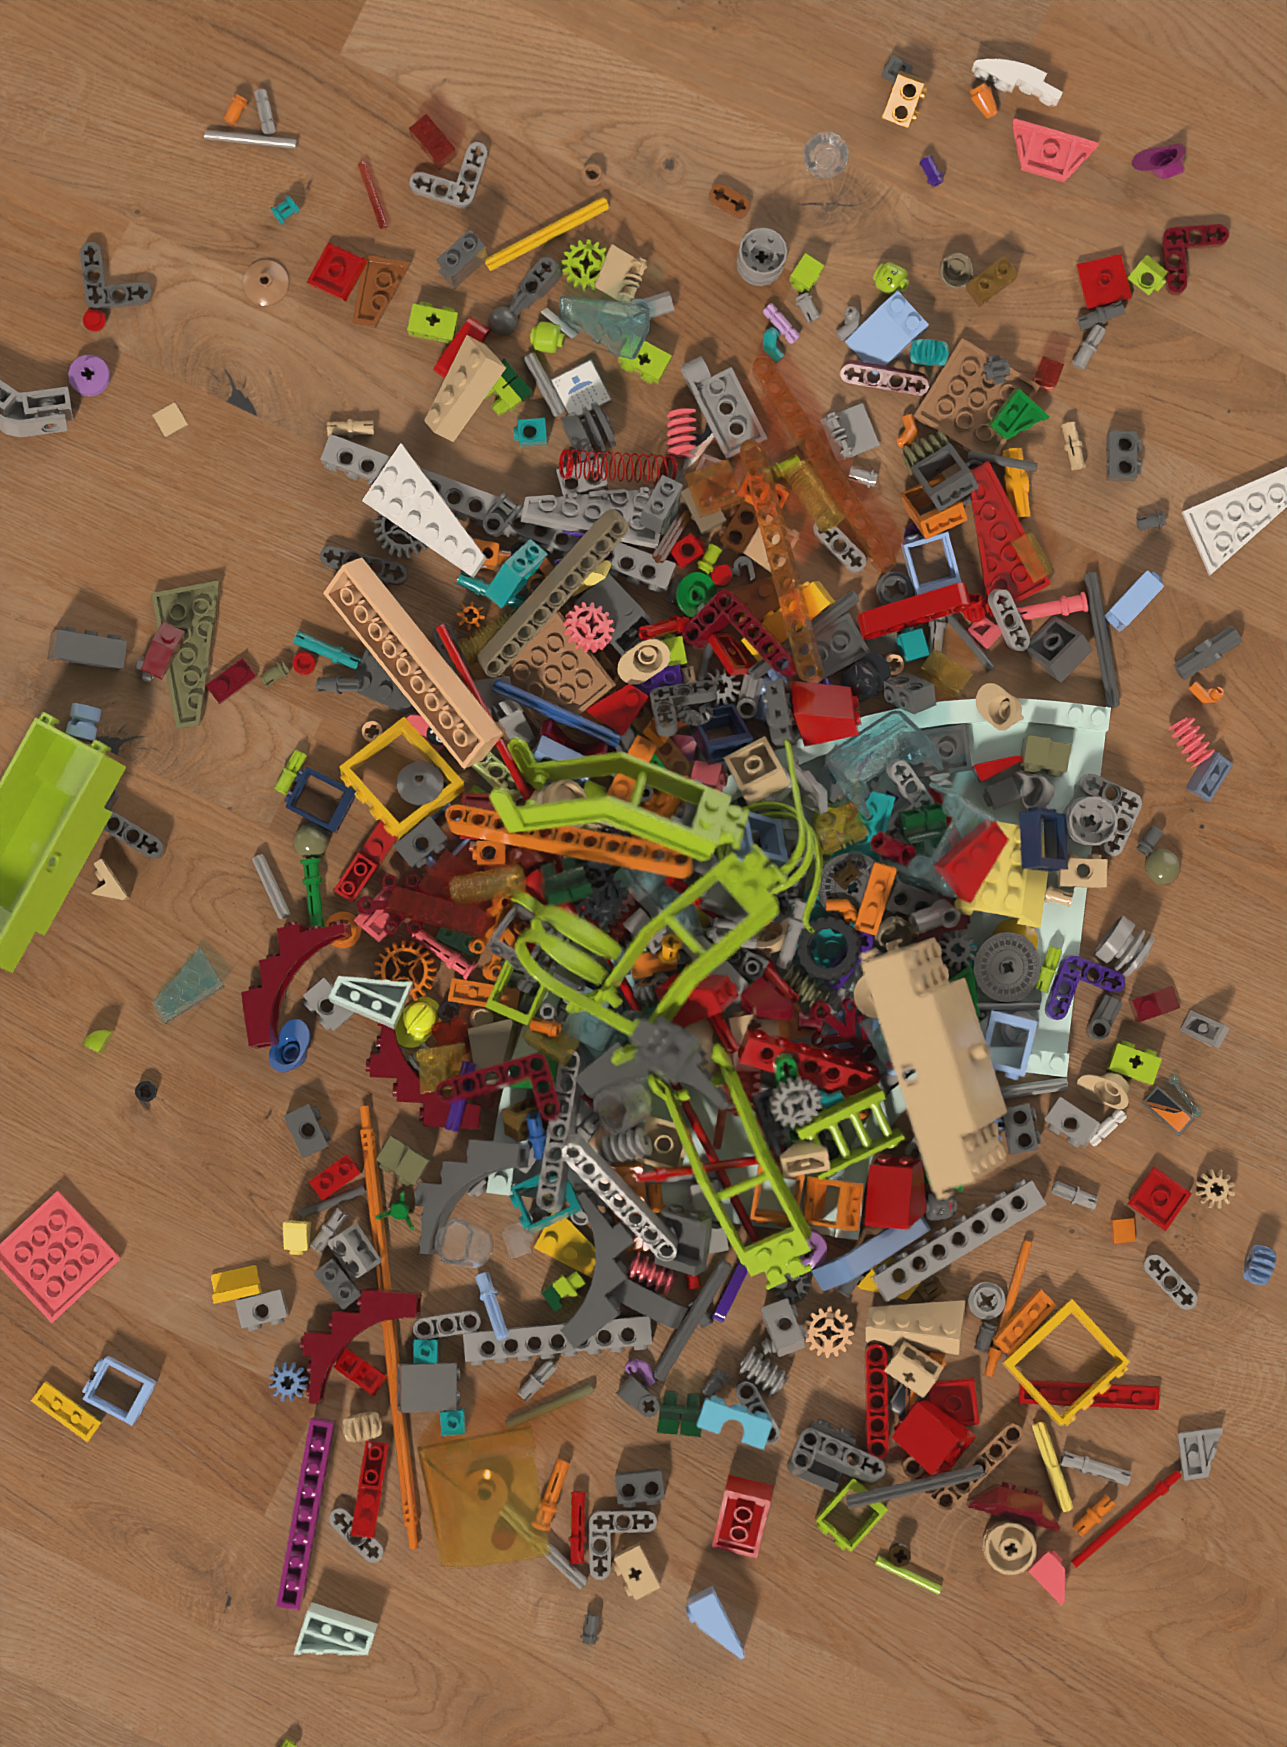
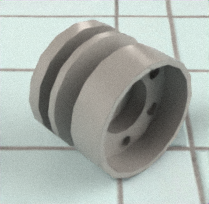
M768 228L753 229L747 233L740 243L736 260L738 273L743 280L756 286L770 285L776 281L785 265L787 256L786 242L779 233ZM758 257H762L763 264L759 263Z
M1087 796L1076 798L1066 806L1063 814H1066L1067 836L1072 841L1082 845H1100L1108 841L1114 835L1118 825L1114 807L1107 800L1099 797ZM1084 816L1089 817V820L1092 822L1091 825H1085Z
M1122 915L1102 939L1094 955L1105 963L1110 962L1114 957L1118 958L1114 969L1118 971L1126 964L1122 975L1129 977L1148 957L1155 938L1149 935L1142 942L1141 940L1146 933L1145 930H1141L1133 936L1132 932L1135 923Z

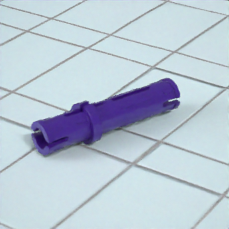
M462 1060L459 1076L475 1071L477 1064ZM472 1080L464 1083L465 1091L472 1090ZM466 1100L451 1104L444 1129L459 1132Z

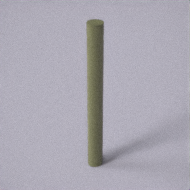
M590 1383L505 1421L509 1430L589 1395L594 1392V1389Z

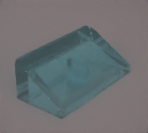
M868 1017L861 1021L882 1063L885 1064L892 1060L879 1018Z

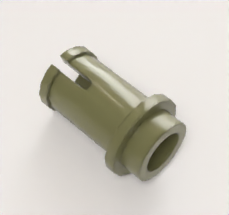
M277 661V665L259 675L267 688L282 677H288L287 674L290 673V670L284 661L280 663Z

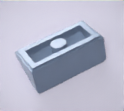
M1215 751L1210 758L1199 764L1186 789L1210 803L1233 763Z

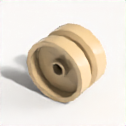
M566 779L545 785L543 789L535 790L530 799L536 801L537 804L583 799L587 798V796L576 782ZM584 824L569 825V826L580 828V827L583 826Z
M1001 1519L995 1521L986 1529L982 1537V1550L985 1558L996 1571L1002 1574L1016 1575L1024 1572L1031 1566L1036 1556V1544L1032 1534L1022 1523L1016 1520ZM1010 1542H1011V1543H1012L1011 1549L1006 1550L1004 1547H1005V1546H1009V1545H1010Z

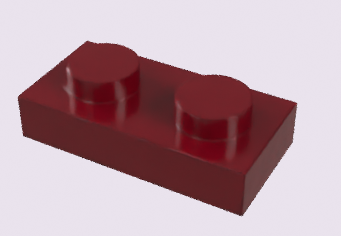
M241 658L205 686L217 702L222 704L257 678V676L245 660Z

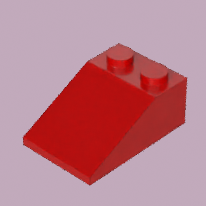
M728 1475L712 1548L757 1559L771 1503L773 1485Z

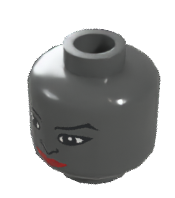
M933 1190L927 1192V1212L925 1214L929 1220L946 1221L956 1213L957 1201L955 1196L951 1195L938 1200L936 1192H933Z

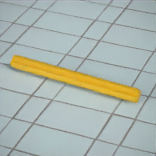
M602 197L485 259L487 268L492 271L608 210L609 204L607 200Z

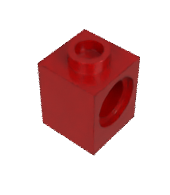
M691 533L674 545L670 555L679 569L683 570L704 556L702 549L705 546L698 536L694 538ZM686 545H690L694 548L695 552L691 556H685L681 549Z

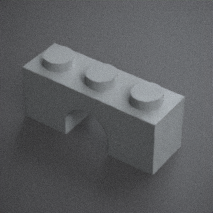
M718 1178L709 1179L716 1193L720 1192ZM690 1182L691 1188L686 1189L688 1203L693 1202L694 1210L702 1211L705 1215L711 1206L698 1182ZM711 1224L708 1254L729 1251L727 1236L721 1224Z

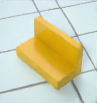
M256 1265L211 1275L214 1304L262 1292Z

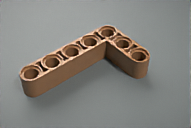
M1006 1422L959 1468L972 1467L976 1461H983L985 1465L983 1478L968 1481V1485L963 1489L957 1488L955 1484L923 1493L940 1510L945 1512L953 1510L1022 1441L1023 1430L1015 1422ZM1012 1427L1016 1428L1018 1431L1017 1436L1014 1439H1008L1006 1431ZM993 1444L1001 1446V1452L996 1456L989 1453V1449ZM909 1454L902 1459L901 1467L911 1480L933 1476L920 1464L917 1470L913 1472L906 1469L907 1463L910 1460H914ZM941 1495H951V1502L948 1505H941L939 1503Z

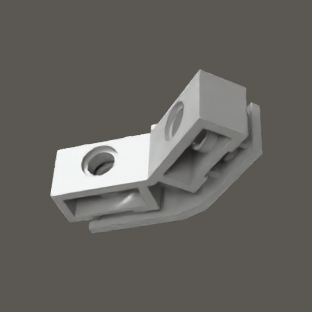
M0 380V431L16 437L68 431L66 421L73 420L68 387L19 393Z

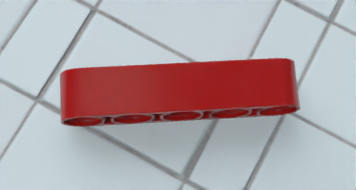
M961 582L862 612L856 618L862 639L870 640L967 610L971 607V602L966 585Z
M870 1343L864 1352L866 1450L868 1454L878 1459H883L889 1450L887 1373L885 1372L887 1353L881 1344ZM873 1348H879L882 1351V1355L878 1360H872L869 1356ZM875 1371L882 1373V1380L879 1383H872L870 1381L871 1373ZM874 1395L882 1396V1404L878 1407L870 1404V1399ZM881 1419L883 1421L882 1428L879 1430L871 1429L872 1420ZM875 1442L883 1444V1450L878 1454L871 1452V1446Z

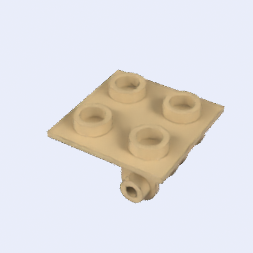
M611 244L594 287L629 307L630 302L635 299L634 295L637 288L640 286L638 282H642L641 276L644 270L647 269V261L642 258L637 260Z
M766 513L743 553L774 575H778L779 571L783 570L782 566L786 559L790 558L789 554L793 552L794 545L800 540V533L793 529L791 531Z

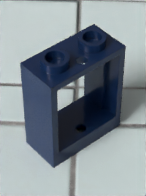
M733 703L711 708L714 713L709 722L702 725H689V731L708 765L725 761L724 757L753 743V737ZM730 726L734 734L708 740L704 731Z
M307 766L305 770L300 769L295 779L297 785L294 791L290 790L284 800L287 803L285 808L337 834L356 798L354 794L356 791ZM311 776L344 792L329 823L296 807Z
M1042 807L1028 808V812L1019 813L1021 868L1044 872L1068 870L1066 814L1056 813V809L1042 810ZM1041 822H1044L1045 858L1042 857Z

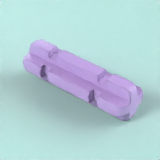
M772 303L766 306L763 310L764 315L768 319L771 318L772 324L782 335L785 334V338L790 344L796 342L800 337L799 333L792 329V325L780 312H777L778 309Z

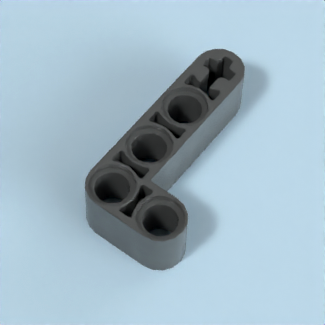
M116 786L104 807L113 813L103 830L146 857L152 859L161 858L165 854L166 846L160 839L111 810L119 797V790ZM113 818H118L120 821V826L116 830H111L109 827V823ZM137 830L140 834L139 840L132 843L129 840V834L131 831ZM145 841L152 845L158 843L156 845L159 849L158 852L151 853V849L143 845Z
M629 1278L607 1294V1296H613L617 1301L673 1329H679L688 1310L686 1306L665 1298L629 1280Z
M812 1428L805 1429L797 1438L787 1462L789 1472L796 1476L803 1475L810 1468L813 1460H816L866 1484L876 1483L885 1473V1464L880 1459ZM803 1438H810L813 1446L806 1445ZM825 1447L831 1448L834 1451V1456L828 1455L825 1452ZM846 1457L853 1458L856 1465L848 1464ZM795 1458L802 1459L805 1467L798 1466ZM870 1467L874 1469V1471H873L874 1475L871 1474V1469H870Z

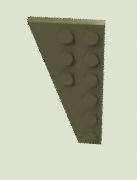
M219 580L151 593L158 630L163 621L184 631V643L166 672L177 730L200 726L220 587Z

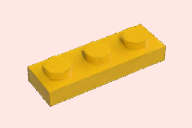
M47 1381L43 1383L31 1400V1402L86 1442H89L102 1424V1421Z

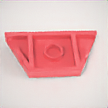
M1015 118L1012 122L1020 169L1064 183L1096 150L1099 144L1095 141Z

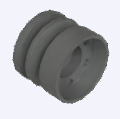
M597 402L591 403L593 415L590 414L586 406L582 408L584 415L582 420L579 419L575 412L560 418L573 450L576 449L579 453L581 450L589 453V451L593 450V445L597 444L602 452L606 451L603 443L605 439L610 448L616 446L612 425L606 413L599 407ZM582 452L580 455L583 462L585 461L586 453ZM590 453L589 457H594V453Z

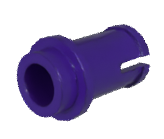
M927 156L919 162L928 179L927 184L935 187L944 181V174L940 173L933 160V156Z

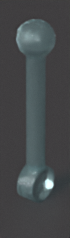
M1175 1076L1170 1077V1084L1176 1087L1189 1105L1192 1115L1200 1117L1202 1114L1201 1110L1196 1108L1179 1085L1178 1078Z

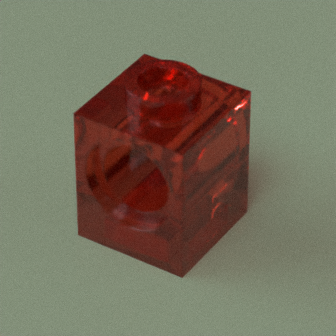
M1043 356L1032 381L1041 387L1053 391L1058 383L1064 364Z

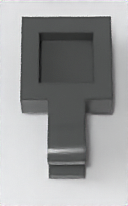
M894 55L881 74L882 78L895 84L900 71L916 77L919 76L911 73L912 65ZM907 84L916 91V87L913 84Z

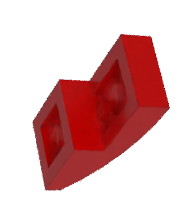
M348 1348L345 1349L333 1367L373 1396H375L388 1377Z

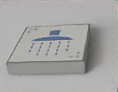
M592 360L550 380L567 415L575 412L580 418L584 416L583 407L586 406L588 411L592 412L591 403L597 402L599 407H602L612 402Z

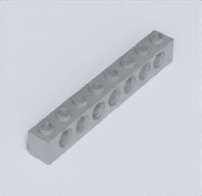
M1024 1179L1012 1185L1014 1190L1007 1194L1003 1191L992 1198L994 1202L986 1206L983 1203L973 1209V1215L968 1218L965 1215L953 1221L955 1226L948 1230L943 1227L933 1234L935 1238L927 1242L924 1239L913 1246L914 1251L909 1254L904 1251L893 1258L895 1262L887 1266L885 1263L874 1269L875 1274L871 1276V1279L884 1301H890L1047 1205L1033 1181L1025 1182ZM1014 1196H1018L1022 1201L1019 1209H1014L1011 1205V1200ZM995 1208L1000 1209L1002 1212V1217L999 1221L993 1220L991 1216ZM975 1220H979L982 1223V1230L979 1233H975L972 1230V1223ZM955 1232H959L963 1237L962 1243L958 1246L952 1242V1235ZM936 1244L941 1245L943 1248V1253L938 1258L932 1254V1248ZM916 1256L921 1257L923 1260V1266L919 1270H916L912 1265V1260ZM897 1268L903 1271V1278L899 1282H896L892 1277L893 1271Z
M646 1315L616 1317L601 1329L608 1330L611 1333V1339L608 1342H601L598 1339V1333L600 1332L598 1331L577 1349L572 1347L560 1331L568 1322L507 1328L508 1338L500 1341L496 1339L493 1329L463 1333L465 1362H471V1365H483L485 1360L494 1359V1363L508 1362V1358L517 1357L518 1361L532 1360L531 1356L541 1355V1359L554 1358L555 1353H564V1357L577 1356L578 1351H587V1354H599L601 1349L608 1348L611 1349V1352L625 1351L624 1347L634 1346V1350L648 1349V1345L652 1344L650 1317ZM624 1328L633 1329L635 1335L631 1340L622 1338L621 1332ZM556 1334L562 1335L565 1339V1343L560 1347L554 1346L551 1338ZM533 1336L540 1338L542 1343L537 1349L531 1348L528 1344V1340ZM515 1339L518 1343V1348L515 1351H509L505 1347L506 1340ZM491 1341L495 1345V1350L492 1353L484 1352L482 1349L483 1342Z

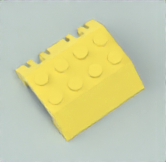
M984 820L966 823L965 836ZM995 821L1009 841L972 903L961 901L956 895L955 899L957 900H955L954 907L960 914L971 916L973 910L1017 917V924L1040 928L1048 872L1022 869L1020 825ZM1041 833L1042 857L1045 858L1044 834Z

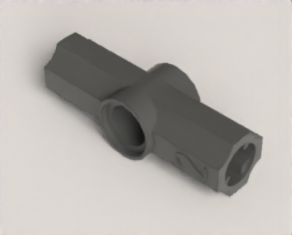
M1231 625L1212 639L1209 638L1195 647L1193 652L1178 660L1173 666L1178 675L1185 681L1204 667L1207 668L1223 657V654L1232 650L1243 641L1237 630Z

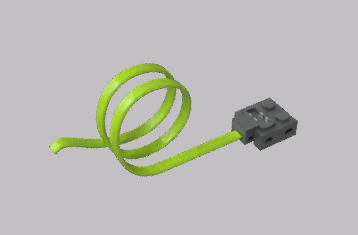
M780 678L764 683L765 692L762 694L764 703L768 706L765 712L772 742L778 749L786 748L796 809L779 802H758L740 809H748L750 812L762 809H780L787 812L774 811L759 815L798 822L799 841L791 859L779 869L784 876L794 868L801 858L807 834V851L802 864L784 884L779 883L775 885L770 892L771 894L789 888L804 875L811 863L815 845V878L802 916L803 925L810 933H813V928L809 926V917L822 878V851L817 834L803 817L791 746L796 745L795 739L801 738V734L794 716L792 691L784 680ZM730 842L726 843L725 858L732 852ZM723 844L716 846L719 863L724 859Z
M516 890L511 900L520 903L535 914L531 920L532 929L525 930L515 945L518 959L527 972L548 990L631 1036L630 1041L632 1045L638 1048L634 1054L636 1062L677 1084L702 1046L700 1039L660 1016L654 1025L642 1019L637 1026L559 982L545 972L531 957L524 941L539 943L555 961L591 982L600 984L606 976V971L596 962L567 943L546 933L540 918L571 940L606 959L617 960L622 949L608 936L571 913L557 907L544 906L524 891Z

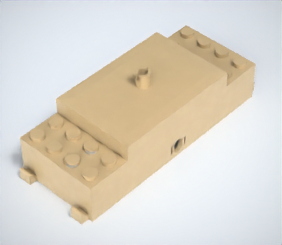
M935 938L899 948L898 944L902 943L903 940L897 939L886 943L888 952L876 958L873 955L878 952L877 949L860 954L863 962L861 965L933 1192H936L939 1200L954 1194V1191H948V1188L975 1182L1006 1162L1005 1149L1000 1145L998 1127L993 1121L1006 1114L1007 1110L990 1059V1049L984 1040L965 978L952 982L948 981V969L943 965L941 947ZM905 1069H915L917 1077L913 1080H906L903 1076Z

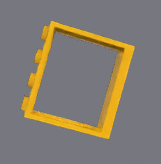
M405 716L340 766V778L344 781L345 786L348 788L351 786L356 791L354 793L356 798L362 804L366 802L370 807L369 811L377 821L379 819L383 821L387 833L392 836L395 835L399 840L465 790L464 781ZM402 734L427 762L435 765L440 770L443 780L448 786L442 790L441 794L434 801L424 804L399 824L356 776L354 771Z
M1073 1299L1068 1300L1024 1341L1011 1356H1008L1002 1362L1004 1367L1058 1426H1063L1064 1424L1068 1426L1077 1418L1075 1413L1081 1408L1086 1410L1094 1402L1092 1397L1098 1392L1103 1394L1111 1386L1109 1381L1115 1376L1120 1378L1128 1370L1126 1366L1130 1363ZM1072 1313L1113 1357L1116 1363L1059 1415L1015 1365Z

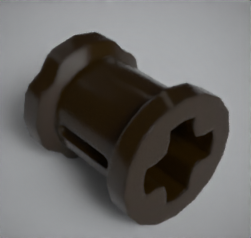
M847 860L846 865L837 874L833 873L831 877L846 891L848 889L847 886L856 877H861L862 873L850 860Z
M936 1275L931 1282L922 1288H916L926 1303H931L939 1295L947 1293Z
M897 1542L889 1548L888 1555L895 1566L904 1567L910 1562L911 1553L905 1544ZM900 1549H902L905 1557L901 1556L900 1560H897L894 1553H899Z

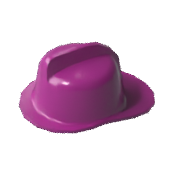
M1175 144L1167 147L1146 149L1134 156L1132 166L1139 171H1152L1160 179L1173 177L1184 172L1182 157L1185 154V147Z

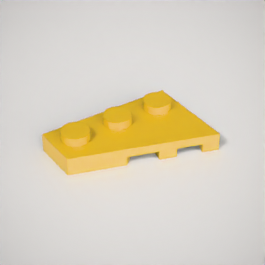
M567 1218L545 1227L534 1248L593 1279L596 1247Z

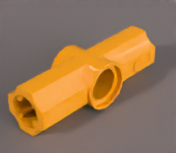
M1022 448L1002 450V456L1023 460ZM1003 466L1005 474L1003 475L1004 492L1018 520L1030 518L1028 501L1029 480L1027 473L1022 469Z

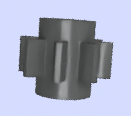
M1000 354L990 356L988 363L983 364L986 380H993L994 385L1004 383L1006 381L1005 377L1010 376L1007 359L1001 360Z

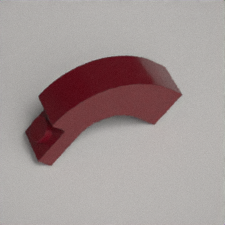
M552 718L543 722L539 734L585 757L618 753L614 746L601 740L592 744H581L569 739Z

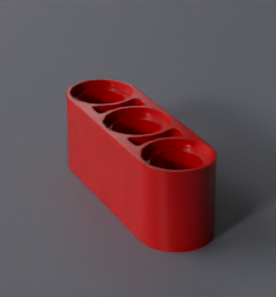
M470 317L439 358L433 371L445 379L466 335L483 343L489 335L490 329L473 317Z

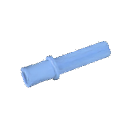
M488 1272L481 1273L475 1277L481 1294L480 1300L485 1303L496 1339L500 1341L508 1338L509 1335L496 1298L498 1292L493 1287L490 1274Z

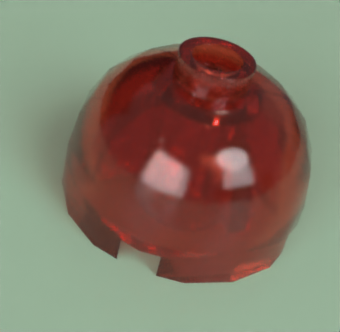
M511 845L507 852V864L510 874H513L515 870L517 875L531 873L535 870H541V864L554 862L553 854L550 852Z

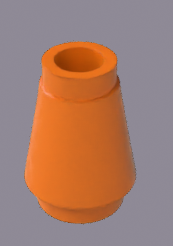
M986 83L970 91L972 96L970 99L982 114L985 115L986 119L999 113L991 87H988Z

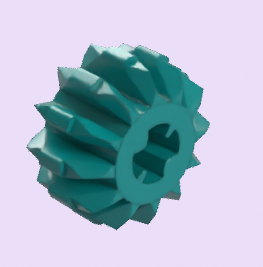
M928 339L912 341L910 360L913 363L925 366H944L947 363L949 356L947 343Z

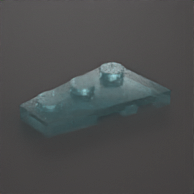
M199 947L192 959L181 968V972L166 986L152 1004L162 1021L167 1024L225 986L204 951Z

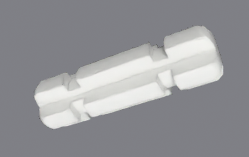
M1116 1109L1111 1117L1106 1118L1100 1124L1101 1126L1090 1141V1144L1097 1146L1102 1141L1101 1138L1109 1135L1118 1126V1123H1122L1127 1118L1126 1114L1121 1109Z

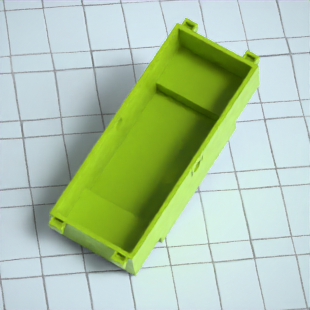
M42 712L39 719L35 717L0 780V968L12 973L35 932L45 936L113 813L104 807L126 769V766L104 755L106 751H111L110 747L97 740L93 741L91 747L54 728V723L58 724L59 720L45 712Z

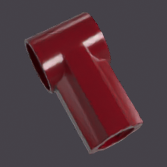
M879 831L876 835H873L870 841L871 850L883 855L889 861L909 866L916 858V850L913 846L904 844L884 832Z

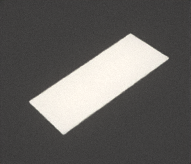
M548 308L541 311L554 324L560 325L561 330L571 339L578 335Z
M510 699L498 703L507 716L519 709L521 712H524L518 703Z

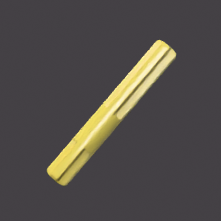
M1043 1421L1034 1423L1032 1428L1060 1511L1068 1512L1073 1509V1504L1046 1424Z

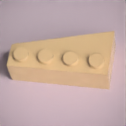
M466 335L424 420L434 433L452 442L458 437L506 369L485 344Z
M965 1300L869 1307L866 1323V1342L900 1347L906 1341L920 1350L959 1355L965 1316Z

